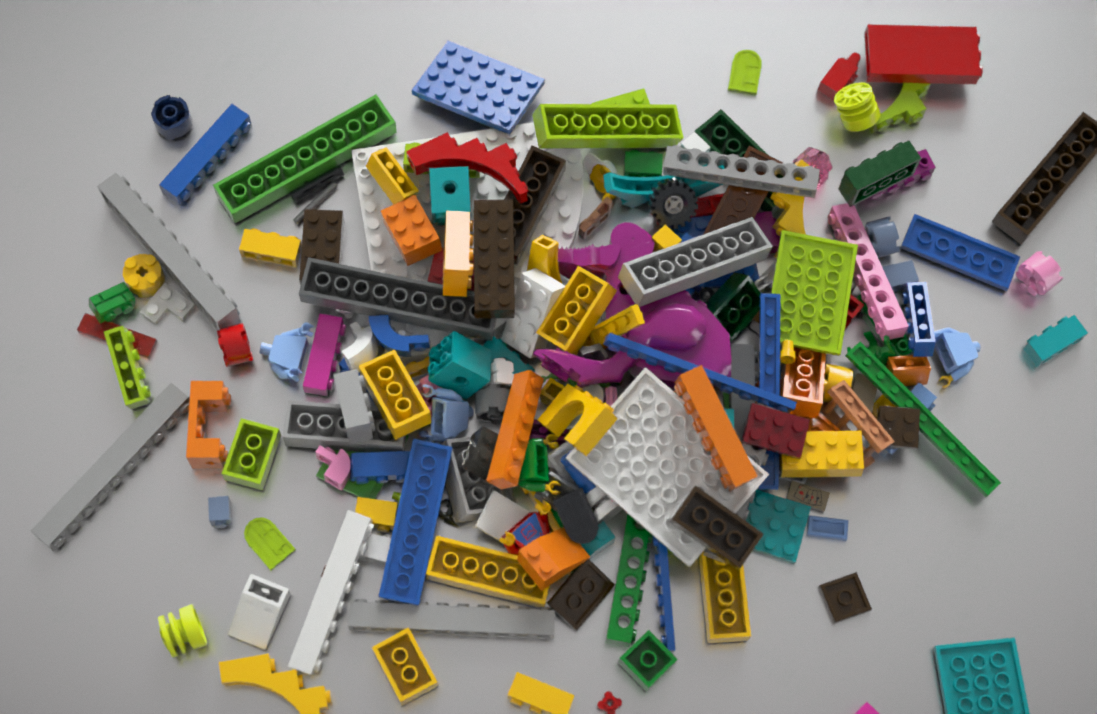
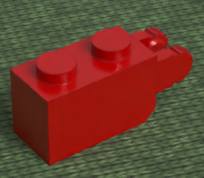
M854 52L847 60L845 58H838L820 81L817 90L834 101L837 92L856 81L858 77L856 75L859 68L858 64L861 59L860 54Z

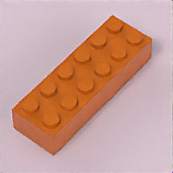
M700 365L679 375L675 381L674 389L679 397L682 396L685 402L683 407L687 415L691 414L694 420L692 425L696 433L701 434L703 438L701 441L706 452H710L712 466L715 470H719L722 476L720 481L725 489L728 488L730 492L754 480L758 476L703 366Z

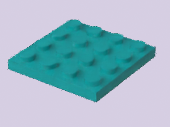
M1015 637L936 645L933 647L945 714H1030Z

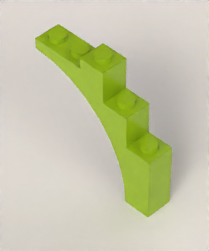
M902 83L899 96L890 107L881 113L878 122L869 128L872 133L876 131L881 132L888 125L898 124L903 120L906 124L911 122L917 123L922 120L927 108L920 98L928 93L931 83Z

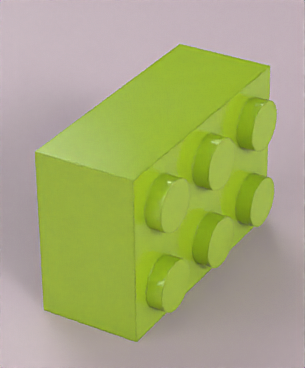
M241 418L221 473L224 480L263 491L281 439L279 428Z

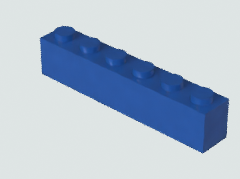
M231 104L159 184L162 193L179 205L190 197L192 190L200 186L203 178L214 170L216 163L224 159L227 151L238 143L240 136L248 132L252 124L250 116L234 104Z

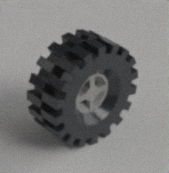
M668 178L664 179V183L658 182V187L651 189L653 194L649 193V211L662 226L666 224L669 228L672 226L674 229H677L678 225L684 227L686 226L684 222L688 221L690 223L692 221L690 217H695L696 215L694 211L698 209L696 193L681 179L679 181L676 178H672L671 181Z

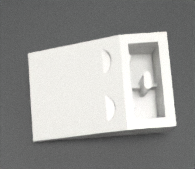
M251 574L240 597L228 635L266 650L290 598L291 593L289 589Z

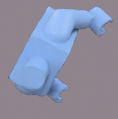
M308 322L303 323L300 328L281 333V335H275L272 345L262 343L259 353L269 356L268 362L272 371L281 379H293L295 382H298L300 373H303L301 369L308 347L307 337L304 336L312 337L313 332L309 331V329L314 328Z
M428 384L422 385L425 388H429L427 394L421 393L423 396L431 397L436 395L432 402V435H429L427 431H421L419 433L421 437L427 436L422 441H435V443L444 442L446 439H455L460 432L467 429L468 418L474 414L473 408L453 390L444 388L433 389Z

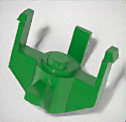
M865 332L864 336L870 346L867 349L886 367L888 357L896 355L889 336H884L887 346L880 347L872 332ZM847 347V353H848V352L851 350L850 347Z

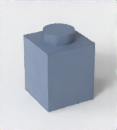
M229 496L208 498L210 524L215 526V528H225L227 525L232 524L231 500Z

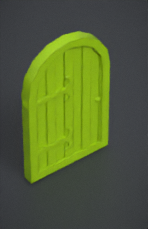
M741 50L735 54L732 61L728 90L757 95L762 61L755 51Z
M255 518L245 527L244 538L248 546L252 548L270 571L296 550L276 525L267 518Z

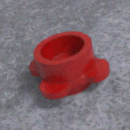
M607 691L597 706L607 714H615V710L622 705V700L614 697L612 692Z

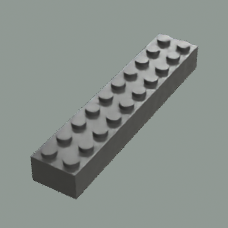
M308 258L299 290L300 301L304 303L368 316L389 315L392 321L451 333L455 331L461 335L490 341L493 339L497 318H475L474 291L467 290L466 297L443 296V285L313 258Z

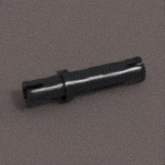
M337 165L317 178L304 182V185L291 191L290 195L296 203L308 195L315 194L316 190L337 178L344 176V172Z

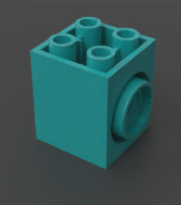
M468 166L429 168L432 223H436L438 226H445L446 211L470 212L471 220Z
M453 331L430 349L428 381L441 388L453 390L463 399L467 400L491 381V350Z

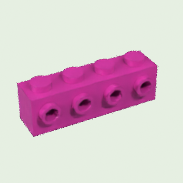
M319 314L303 382L305 393L328 396L329 390L332 391L334 385L332 375L333 372L337 371L338 367L336 357L342 350L340 340L341 336H345L346 332L343 317Z

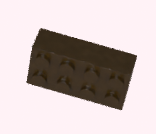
M304 209L299 275L300 285L308 258L338 264L342 263L344 215L342 210Z
M696 485L669 521L736 570L742 567L764 535Z

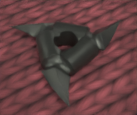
M450 499L441 500L438 516L442 520L444 519V522L458 526L452 518L453 510ZM443 506L448 507V510L446 512L441 511V508Z

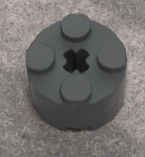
M489 384L488 388L479 389L475 393V414L477 420L492 423V419L501 418L502 422L511 388H499L498 384Z

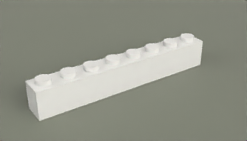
M350 510L347 511L289 661V667L310 675L319 672L322 665L321 655L323 652L326 653L330 644L328 640L330 632L333 633L337 626V621H335L337 613L342 612L345 604L342 600L345 593L348 594L351 589L352 582H350L352 574H356L360 565L357 562L358 558L366 550L367 535L370 536L374 529L371 518Z

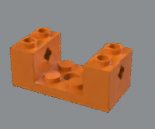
M191 381L186 458L192 469L224 468V462H226L228 456L225 445L222 444L220 438H205V431H202L203 424H206V412H227V407L231 405V394H229L228 387H225L223 381Z

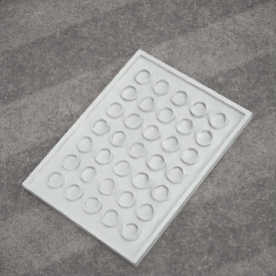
M645 367L611 406L614 409L612 413L618 419L591 452L585 456L574 448L565 459L690 567L706 548L669 521L692 488L696 485L736 514L769 474L748 456L758 477L730 492L728 488L725 489L720 481L722 476L719 470H715L712 466L710 452H706L701 441L703 438L701 434H697L692 425L694 420L691 414L687 415L683 404H685L684 400Z

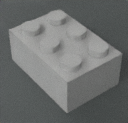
M357 369L333 374L349 444L373 439L372 431L376 430L363 375L359 376Z

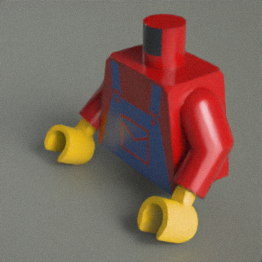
M543 500L542 506L536 504L535 509L538 510V513H527L512 528L505 531L499 542L504 544L507 553L518 556L520 549L535 539L550 533L548 512L551 509V505Z

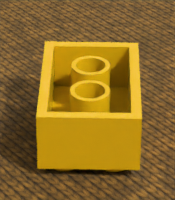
M409 627L372 647L373 653L401 706L438 687V681Z

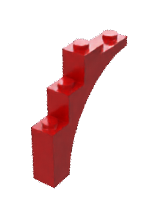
M447 132L406 151L407 160L416 176L429 171V168L468 166L470 170L489 175L501 182L513 193L520 204L527 201V192L529 190L524 181L521 182L519 179L520 175L516 168L517 154L513 148H509L507 143L488 151L484 143H480L478 138H474L458 146L454 137L451 138Z

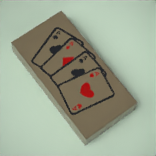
M792 480L786 499L811 506V509L824 513L830 493Z

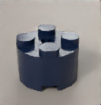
M166 95L154 102L151 116L157 131L162 136L173 140L191 130L192 117L187 103L181 97L177 98Z

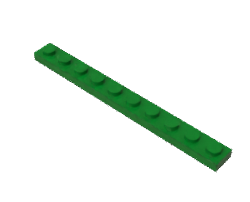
M861 342L856 344L845 355L895 407L920 409L919 431L985 497L1001 484Z

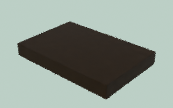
M588 559L576 567L549 599L547 604L570 627L577 631L615 584Z

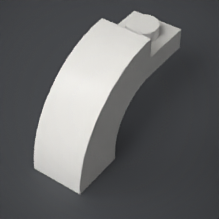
M357 322L350 324V328L356 341L350 347L342 350V354L350 370L357 369L359 373V365L375 359L379 348L371 327H361Z

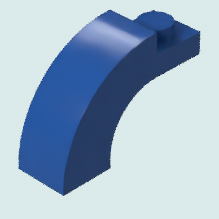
M389 315L369 316L370 327L376 340L388 352L395 350L398 356L411 357V350L421 352L431 348L429 335L403 336L391 328Z

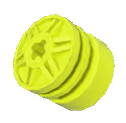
M850 84L837 92L834 97L843 126L848 131L866 130L877 123L881 117L872 87L869 84Z
M193 604L179 609L180 619L178 620L172 612L168 613L170 623L167 622L164 615L158 617L162 641L173 658L178 656L177 646H179L183 654L186 653L185 643L189 642L194 650L207 645L202 625Z

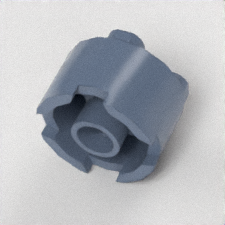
M890 216L867 222L865 225V230L878 258L898 253L901 249L896 244L899 235L894 221H889L891 220Z

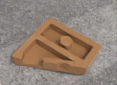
M608 196L588 218L580 223L578 235L583 240L610 217L612 200Z

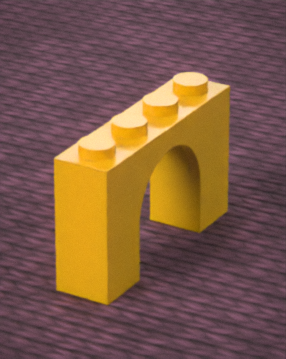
M567 383L537 421L552 434L559 437L577 416L582 414L578 423L564 439L576 450L587 456L618 418L612 413L614 409L607 403H603L597 397H593L579 386L573 387Z

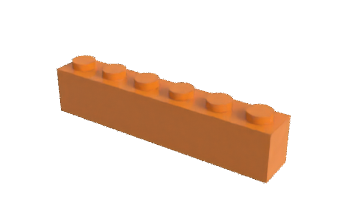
M531 370L514 374L486 480L499 489L515 487L518 484L544 378Z

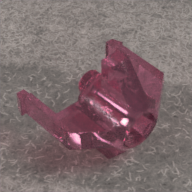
M808 147L796 159L794 158L793 164L802 159L809 166L820 169L818 189L828 179L829 171L833 167L827 153Z

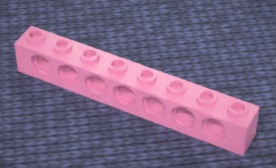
M848 203L832 206L827 219L829 225H832L835 239L858 245L853 274L854 282L860 289L861 298L867 305L868 314L874 321L877 334L880 335L882 341H884L885 335L889 336V339L904 337L909 326L855 206L850 207Z

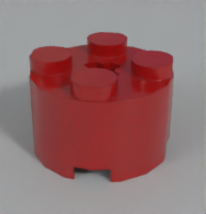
M243 323L217 330L218 343L223 351L226 367L254 360L253 354L250 352V342Z

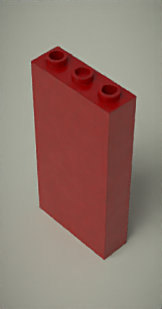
M868 24L864 32L867 82L977 84L979 78L983 75V67L980 66L982 53L978 48L980 34H977V27Z

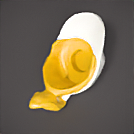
M588 153L583 160V165L590 175V180L593 181L596 190L604 193L602 201L607 196L611 200L615 199L617 196L606 192L603 177L604 174L609 172L617 174L614 164L610 160H601L595 154Z

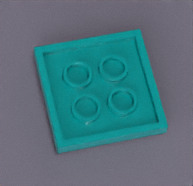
M756 489L754 499L748 506L749 513L746 522L764 535L753 551L795 564L811 506Z

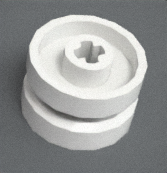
M595 487L586 494V498L597 518L598 525L603 521L607 523L623 510L615 502H612L598 487Z

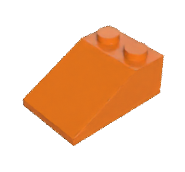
M563 527L535 539L520 549L517 561L540 590L543 591L590 559V556L579 543L570 539Z

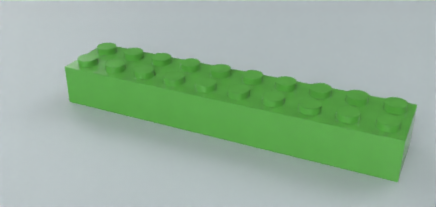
M377 94L213 184L215 193L233 222L237 223L304 185V182H309L351 159V150L372 147L397 133L396 122Z

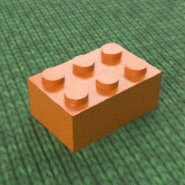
M416 195L380 211L383 222L407 266L442 251L440 238Z

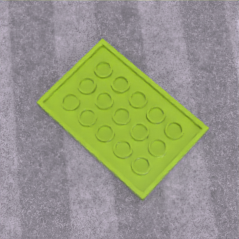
M785 230L781 231L771 294H781L780 345H782L784 340H791L795 348L836 356L841 355L857 255V244Z

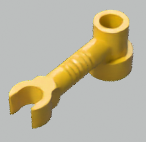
M782 341L780 362L784 364L795 362L793 341Z

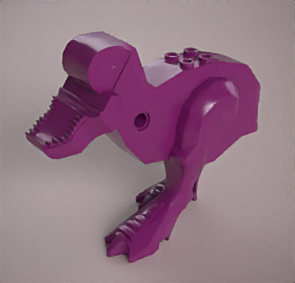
M624 222L618 224L612 230L610 242L607 246L594 247L592 243L591 246H585L584 249H576L575 247L574 249L571 247L570 249L567 247L559 249L558 247L559 273L570 280L577 267L580 266L609 283L617 290L602 314V320L605 321L628 307L636 305L618 278L623 263L653 253L655 243L647 231L634 223ZM686 290L640 306L639 309L642 312L645 323L620 336L731 377L732 365L729 333L711 311L707 309V305L700 300L695 301L690 298L691 295ZM558 348L556 350L538 349L533 353L534 356L543 362L541 366L565 382L570 378L577 382V386L580 388L599 383H620L623 375L628 370L636 378L646 367L673 392H676L674 389L675 381L681 375L678 372H668L660 365H649L645 362L646 360L641 358H630L627 356V353L622 351L603 361L585 359L575 354H570L567 351H561Z

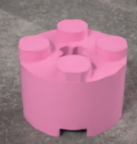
M1038 251L1018 267L1016 272L1017 278L1024 282L1028 287V292L1033 296L1037 294L1045 295L1063 279L1059 275L1061 268L1050 255L1048 257L1042 255V251Z

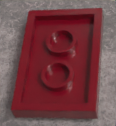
M752 403L741 443L800 459L810 420Z

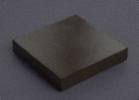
M857 572L818 586L834 624L872 610Z

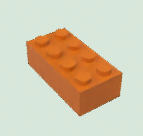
M794 347L795 362L791 364L782 363L780 396L797 402L795 410L791 411L790 414L817 419L823 403L826 353Z

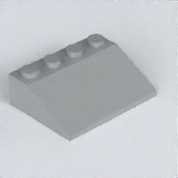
M498 435L446 439L441 444L453 447L445 484L456 523L478 520L492 491H496L516 503L512 487L499 489L486 481Z

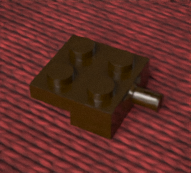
M880 406L878 408L877 420L895 441L888 448L918 449L920 409Z

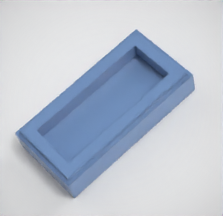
M809 515L807 536L846 541L849 520Z

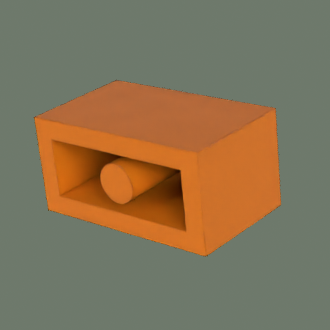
M913 355L888 357L886 368L904 386H913L918 383L927 385L931 366L927 357H913Z

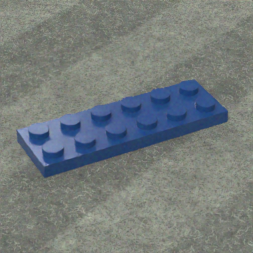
M917 214L913 215L900 247L1004 291L1009 289L1020 259L1018 255Z

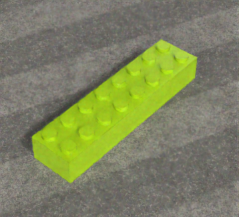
M540 104L532 114L539 149L667 148V146L678 145L684 138L676 104Z

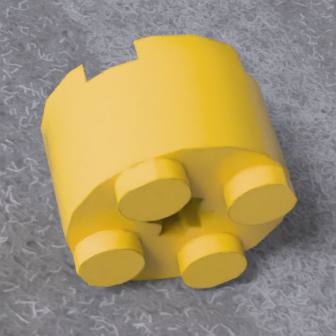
M138 254L127 258L125 261L123 278L129 290L133 294L138 295V297L149 298L154 296L165 283L164 272L159 261L153 255Z
M825 364L823 402L829 403L832 400L828 391L841 381L845 380L851 388L853 379L851 368Z

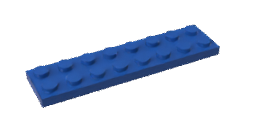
M413 439L378 598L419 606L453 447Z

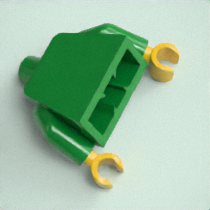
M549 434L546 439H529L518 480L520 487L534 492L549 490L553 495L560 494L557 490L553 491L554 486H561L557 481L546 484L549 481L547 445L551 449L559 447L557 442L551 443V441L557 440L554 434Z

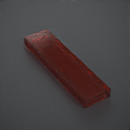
M85 313L77 331L107 343L104 331L119 327L120 325L106 321L99 323L95 316ZM128 329L132 331L135 342H132L134 349L138 350L139 355L150 358L157 344V339Z

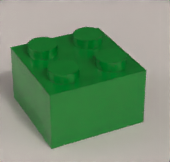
M648 630L619 658L618 663L647 692L676 664L678 659Z

